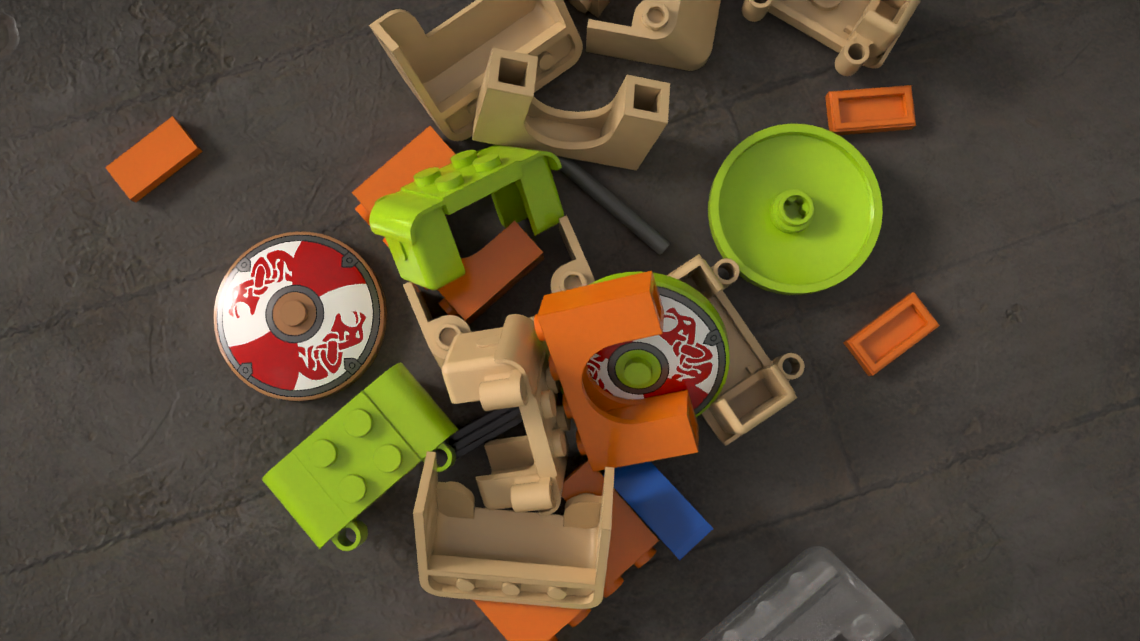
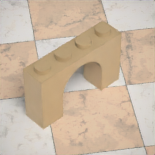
M492 47L476 103L472 134L473 141L548 151L560 157L637 171L668 124L670 83L626 75L615 98L608 105L585 112L559 110L543 104L534 97L538 56Z

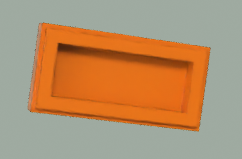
M911 85L830 91L825 96L829 131L837 135L911 130L916 126Z
M172 116L105 168L128 198L138 202L203 151L180 122Z
M911 292L843 343L866 374L873 376L940 325L915 292Z

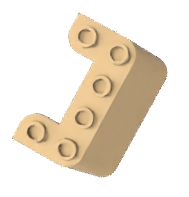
M475 0L427 34L424 33L417 19L410 12L402 9L391 10L369 25L394 66L437 127L448 139L453 141L466 140L473 134L476 103L492 47L538 56L534 93L575 65L583 50L581 37L564 0Z

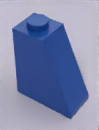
M651 461L615 468L614 488L679 560L714 529Z

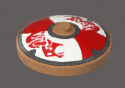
M297 231L283 233L264 239L249 248L234 262L224 276L214 306L216 340L220 352L231 370L239 379L254 390L273 398L288 401H312L326 398L339 393L356 382L377 357L384 340L387 325V307L380 281L370 265L343 242L314 232Z

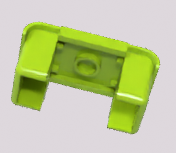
M493 145L478 151L466 150L457 153L450 158L451 164L440 169L433 167L422 170L413 176L414 182L401 187V190L377 199L369 218L371 230L374 234L386 238L399 274L404 280L430 290H437L465 275V268L445 214L451 215L491 194L499 220L504 228H507L513 221L518 223L528 217L534 236L559 223V218L564 217V211L551 170H559L562 168V165L555 154L548 151L503 145Z
M400 362L385 371L264 475L262 481L319 549L324 547L331 539L340 550L351 551L363 544L368 537L367 526L355 518L420 462H425L427 451L436 452L438 449H442L447 454L446 464L444 466L437 464V472L447 470L454 465L456 461L455 450L444 441L459 429L403 363ZM347 528H351L355 532V542L348 540L346 536Z

